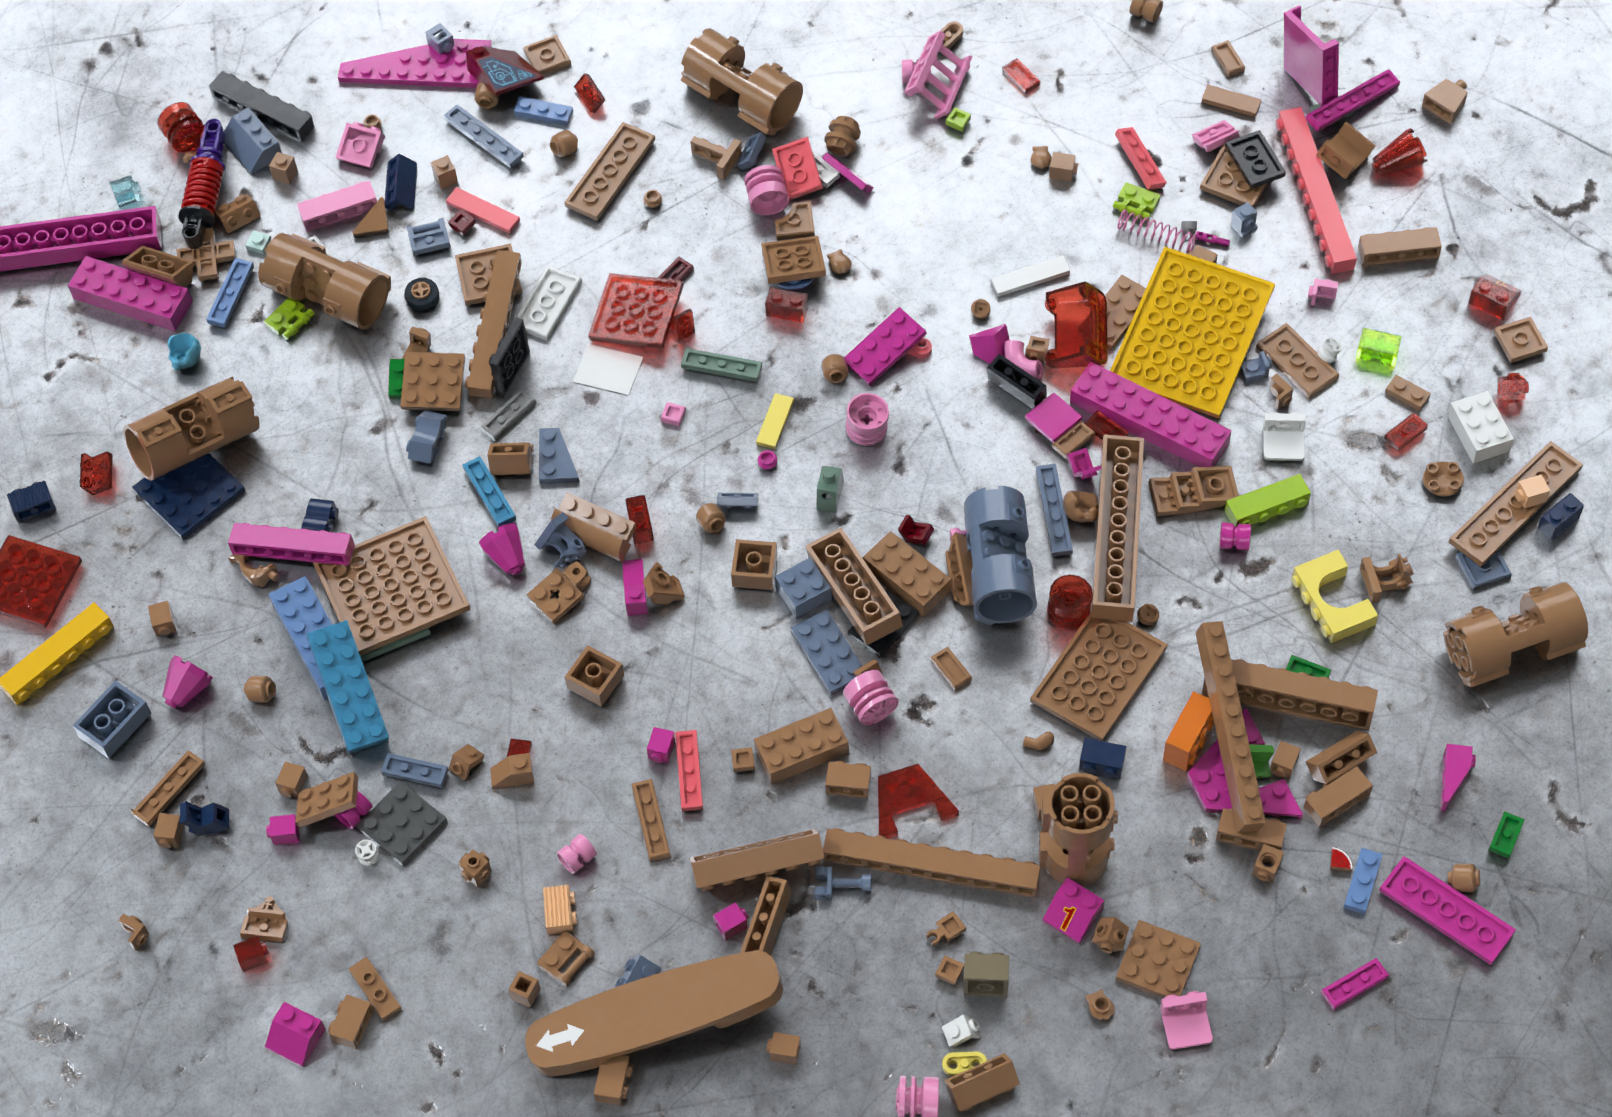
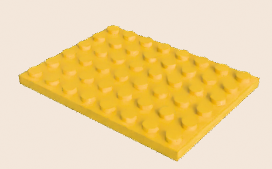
M1164 246L1110 371L1181 406L1220 419L1274 291L1275 283Z

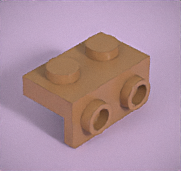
M247 194L237 196L229 204L220 205L215 212L216 218L223 224L227 233L261 216L254 200Z

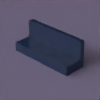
M400 153L389 160L387 164L384 202L385 208L388 210H392L398 204L408 209L414 208L417 162Z

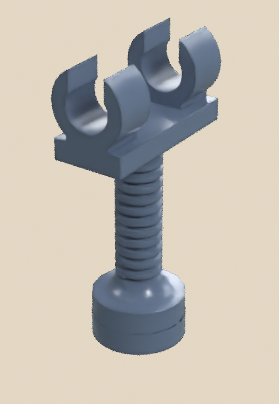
M832 867L815 868V879H827V888H815V899L832 900V888L859 886L863 892L872 890L871 874H862L859 880L858 878L846 880L833 879Z

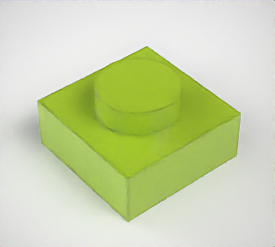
M954 107L946 119V125L963 132L971 119V114Z

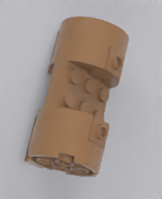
M712 28L703 30V34L699 38L695 37L684 53L681 62L684 70L681 72L682 78L680 81L707 98L717 100L719 95H722L731 88L740 94L738 101L740 112L738 117L765 134L775 136L776 132L786 126L795 115L802 100L803 85L782 70L783 67L775 62L773 64L765 63L752 73L751 70L743 67L745 50L744 46L739 44L740 40L733 36L727 38Z
M283 232L279 233L267 245L265 249L267 255L264 263L260 262L258 270L261 285L296 301L308 298L310 301L324 305V313L362 330L372 326L383 311L388 293L391 291L390 275L360 262H342L328 256L324 246L294 233L292 235Z
M233 376L125 425L123 427V436L127 449L142 475L152 481L257 431L260 423L259 417L254 416L253 407L255 405L252 400L253 397L243 381H234Z
M1561 582L1546 588L1541 586L1530 588L1529 592L1524 593L1520 599V614L1510 615L1508 620L1501 622L1492 610L1484 608V606L1472 608V612L1465 614V616L1446 622L1445 627L1447 631L1443 632L1446 650L1452 664L1455 663L1460 669L1458 675L1461 677L1463 684L1473 687L1510 674L1508 668L1511 664V653L1533 645L1538 651L1540 658L1550 660L1586 647L1588 622L1583 605L1575 590L1568 583Z
M1087 773L1069 774L1062 777L1061 781L1052 787L1049 793L1042 794V831H1040L1039 865L1040 869H1046L1051 878L1061 885L1067 877L1082 887L1094 884L1105 873L1108 859H1110V852L1115 850L1114 838H1110V833L1113 832L1114 824H1118V810H1114L1115 800L1111 789L1098 780V777Z

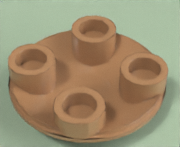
M1432 462L1427 465L1423 473V483L1426 489L1435 495L1450 496L1462 488L1464 475L1456 462Z

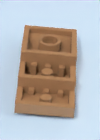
M1231 466L1193 467L1191 472L1171 473L1170 477L1150 478L1148 481L1156 516L1179 515L1225 506L1227 500L1239 496Z

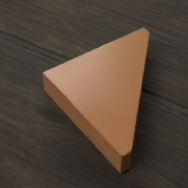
M383 197L379 198L354 229V237L389 232Z

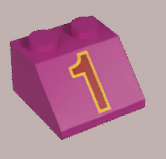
M1067 877L1056 892L1043 917V921L1080 944L1102 913L1104 900Z

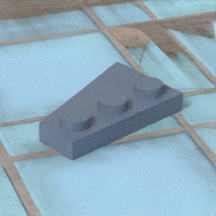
M539 429V483L580 482L560 429Z

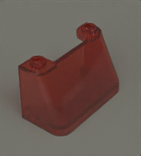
M1086 281L1046 292L1045 308L1055 318V349L1047 351L1045 356L1046 365L1056 369L1087 367L1090 361L1099 366L1106 364L1108 360L1107 300L1104 293Z

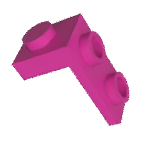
M1087 448L1066 455L1073 476H1080L1081 480L1098 475L1097 471L1102 469L1101 465L1093 467Z

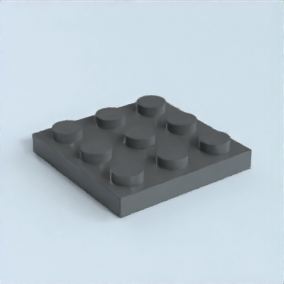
M400 781L356 827L399 864L404 866L447 822V818Z

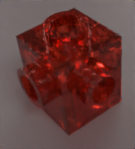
M1508 373V376H1498L1497 396L1501 400L1517 403L1519 400L1525 399L1526 393L1529 392V384L1523 376H1520L1519 373Z

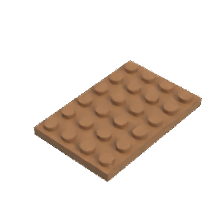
M1090 612L1030 697V702L1091 737L1104 741L1167 649L1168 644L1126 621L1091 618Z

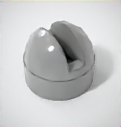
M1197 221L1181 222L1185 234L1189 230L1191 235L1196 232Z

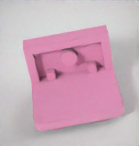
M1192 991L1184 996L1169 995L1161 999L1160 1012L1168 1046L1171 1050L1212 1043L1213 1037L1206 1012L1207 997L1205 992Z

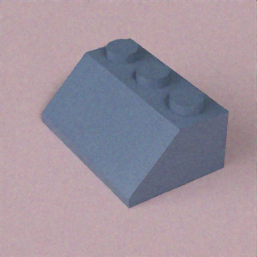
M249 107L232 116L224 130V144L251 175L270 164L277 152L282 153L278 140Z

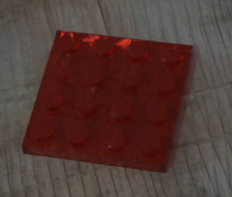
M609 273L588 334L589 340L664 348L684 286L683 281Z
M8 535L0 549V614L46 628L82 562L81 557Z

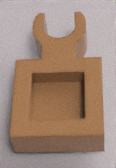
M952 911L936 922L938 929L928 931L926 938L928 939L931 936L937 938L932 941V946L934 947L943 938L950 942L964 933L966 927L956 913Z

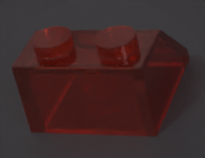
M1488 274L1480 276L1471 290L1468 304L1504 320L1522 290Z

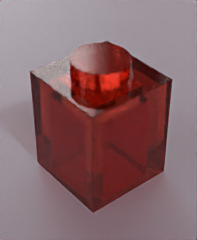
M258 936L233 945L243 972L268 963L266 955L269 954L265 942L261 943Z

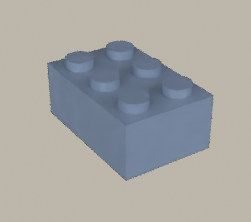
M115 680L76 721L73 728L79 738L109 759L148 718L151 711L146 701Z

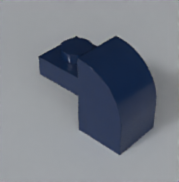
M185 801L180 804V823L188 826L190 833L200 835L215 834L229 828V808L214 802L204 807H199Z

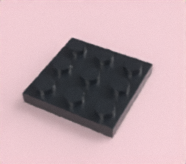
M518 317L515 318L513 323L509 324L507 334L504 339L502 338L499 341L497 351L489 359L496 394L503 398L530 353L524 320Z

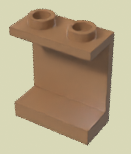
M1346 122L1337 135L1330 141L1324 142L1316 156L1346 179L1368 158L1376 145Z

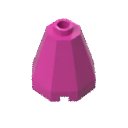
M515 523L498 527L499 531L495 534L493 530L487 533L479 541L483 552L507 575L512 574V576L520 574L525 566L521 535Z
M174 655L169 663L162 695L166 699L164 703L174 709L177 706L183 707L209 685L213 677L191 662L186 661L185 663L181 657Z

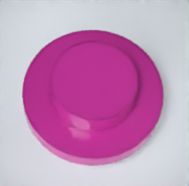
M770 450L761 452L757 459L758 465L765 470L774 468L778 461L776 454Z

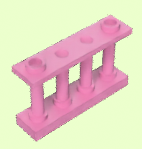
M941 30L928 37L904 91L909 97L916 93H921L938 107L934 116L936 119L947 116L951 112L953 101L966 72L970 69V62L973 58L969 55L960 59L943 45L946 34ZM938 51L956 65L954 73L937 59ZM932 65L950 79L948 86L931 73ZM926 79L944 93L942 100L925 88L924 83Z

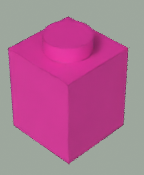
M653 727L647 746L649 759L657 763L662 761L669 763L675 744L674 731Z
M296 815L270 817V825H266V833L274 845L299 842V826L295 823Z
M736 902L713 915L714 924L725 941L748 928L747 919L749 917L744 908H739Z

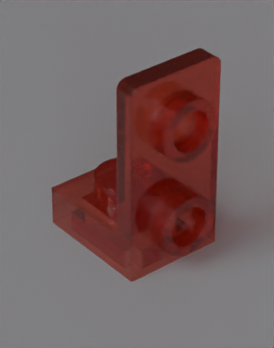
M690 308L666 320L667 326L678 341L688 338L695 333L693 311Z

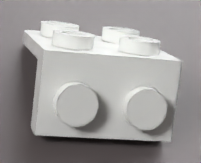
M1295 412L1290 414L1265 413L1263 421V451L1265 460H1304L1306 414Z

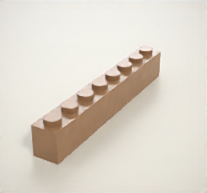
M497 250L496 257L492 258L491 267L493 272L488 276L489 290L485 291L484 294L485 308H481L480 319L482 321L481 325L477 326L476 331L478 340L473 344L474 358L470 359V376H467L465 380V388H468L469 396L493 399L495 387L489 359L497 351L499 341L502 338L504 339L507 334L522 265L520 253Z

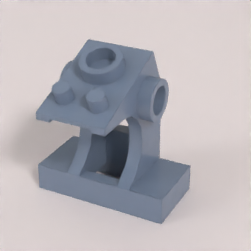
M564 512L550 521L534 544L539 550L547 545L554 546L561 556L553 566L565 568L574 562L580 563L587 552L582 540L565 525L569 517Z

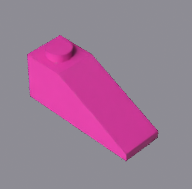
M643 559L625 560L622 563L627 616L648 614L646 589L643 583L645 578Z
M1446 744L1443 757L1441 811L1447 809L1468 777L1471 767L1475 768L1476 755H1472V746Z

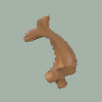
M233 554L228 557L230 562L239 563L242 574L254 586H261L263 588L270 579L277 581L280 577L277 574L278 569L274 563H270L265 567L260 565L259 568L255 569L246 563L250 556Z

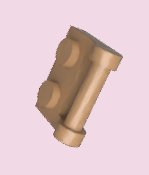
M564 931L537 961V966L562 985L567 986L571 982V977L588 958L591 959L594 956L595 952L567 931ZM579 951L581 954L564 973H561L560 971Z

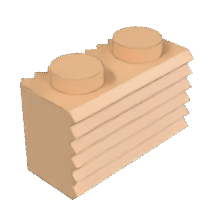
M567 884L544 887L543 896L547 934H559L564 931L574 932L573 925L577 924L576 911L572 912V905L576 904L574 891L570 892L569 885Z

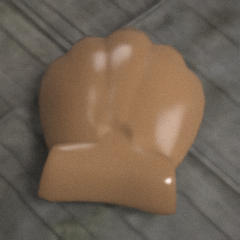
M1033 146L1031 164L1042 169L1048 167L1052 159L1048 146Z
M842 249L826 255L833 272L846 273L851 269L852 262L850 258L843 254Z
M1102 989L1085 996L1093 1017L1099 1020H1108L1114 1014L1115 1006L1104 995Z

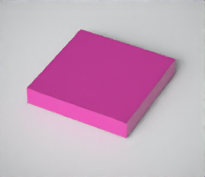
M1053 392L1027 413L1025 419L1048 440L1054 443L1082 420V416Z

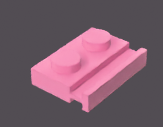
M1225 120L1192 134L1193 141L1202 149L1205 148L1206 152L1240 137L1239 131L1235 130Z

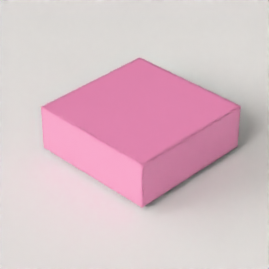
M667 402L661 416V422L680 427L686 407Z

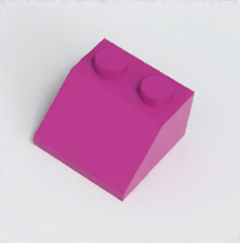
M283 1002L272 1020L265 1048L303 1067L326 1031L322 1020Z

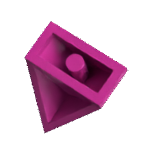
M1006 324L968 335L973 354L990 364L998 354L1005 357L1004 344L1005 341L1010 340Z

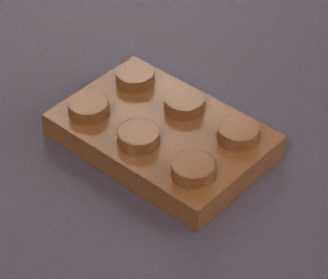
M351 772L298 792L295 823L299 828L356 807L357 774Z

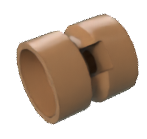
M1132 0L1129 13L1137 17L1143 15L1144 20L1155 23L1162 11L1163 1Z

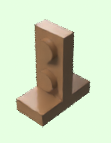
M696 136L690 141L693 154L718 163L716 165L717 177L723 180L742 154L741 141L735 138L728 149Z

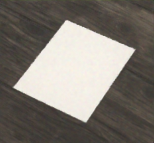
M588 344L573 382L629 395L643 357Z

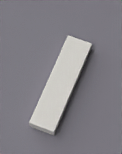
M1059 256L991 278V284L997 297L1069 275L1070 268L1064 256Z

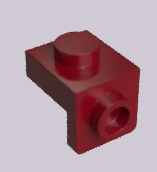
M906 515L898 531L905 542L926 545L934 528L931 524L915 522L911 515Z

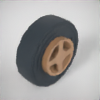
M416 278L407 284L404 297L412 309L418 311L427 310L436 305L439 300V289L431 279Z

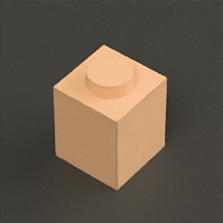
M1538 475L1519 481L1515 496L1525 509L1547 502L1551 490L1543 476Z

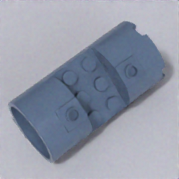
M998 486V489L986 490V487L978 489L971 493L964 502L967 548L971 552L973 565L971 570V587L975 620L988 625L1016 622L1031 615L1037 607L1033 566L1026 557L1025 543L1029 537L1024 496L1017 489L1008 486Z

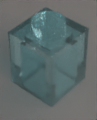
M131 175L110 182L119 207L141 200L138 194L142 192L138 181H133Z

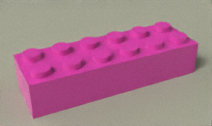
M85 256L68 284L70 293L75 300L174 332L193 302L188 288Z

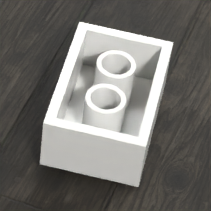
M1488 391L1451 402L1447 416L1473 464L1510 452L1514 438Z

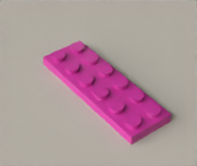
M1405 856L1402 857L1379 889L1381 893L1489 965L1493 964L1516 931L1515 928Z

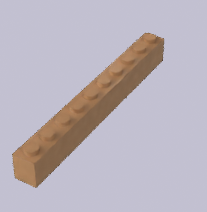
M1223 621L1204 622L1196 630L1195 634L1237 833L1259 831L1266 821Z
M840 828L827 829L823 846L825 858L823 861L1036 898L1040 865H1036V863L1031 861L1018 862L1008 857L1001 859L995 858L990 854H972V852L967 850L955 851L944 846L939 848L931 847L926 843L914 844L903 839H887L880 835L875 837L867 836L862 832L850 833Z

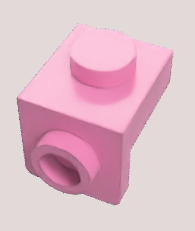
M1315 279L1314 286H1309L1308 297L1311 298L1310 305H1315L1316 297L1335 299L1338 282L1328 279Z

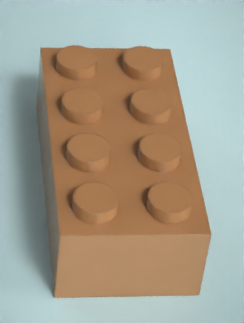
M891 531L863 556V560L878 582L918 610L922 617H925L951 592V578Z
M832 708L754 739L756 754L771 785L849 753L848 740Z

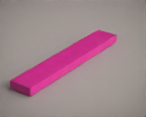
M1387 69L1307 114L1305 119L1318 132L1398 87L1401 82L1390 69Z

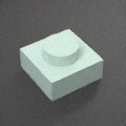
M252 231L245 245L246 249L265 254V249L272 240L271 235Z

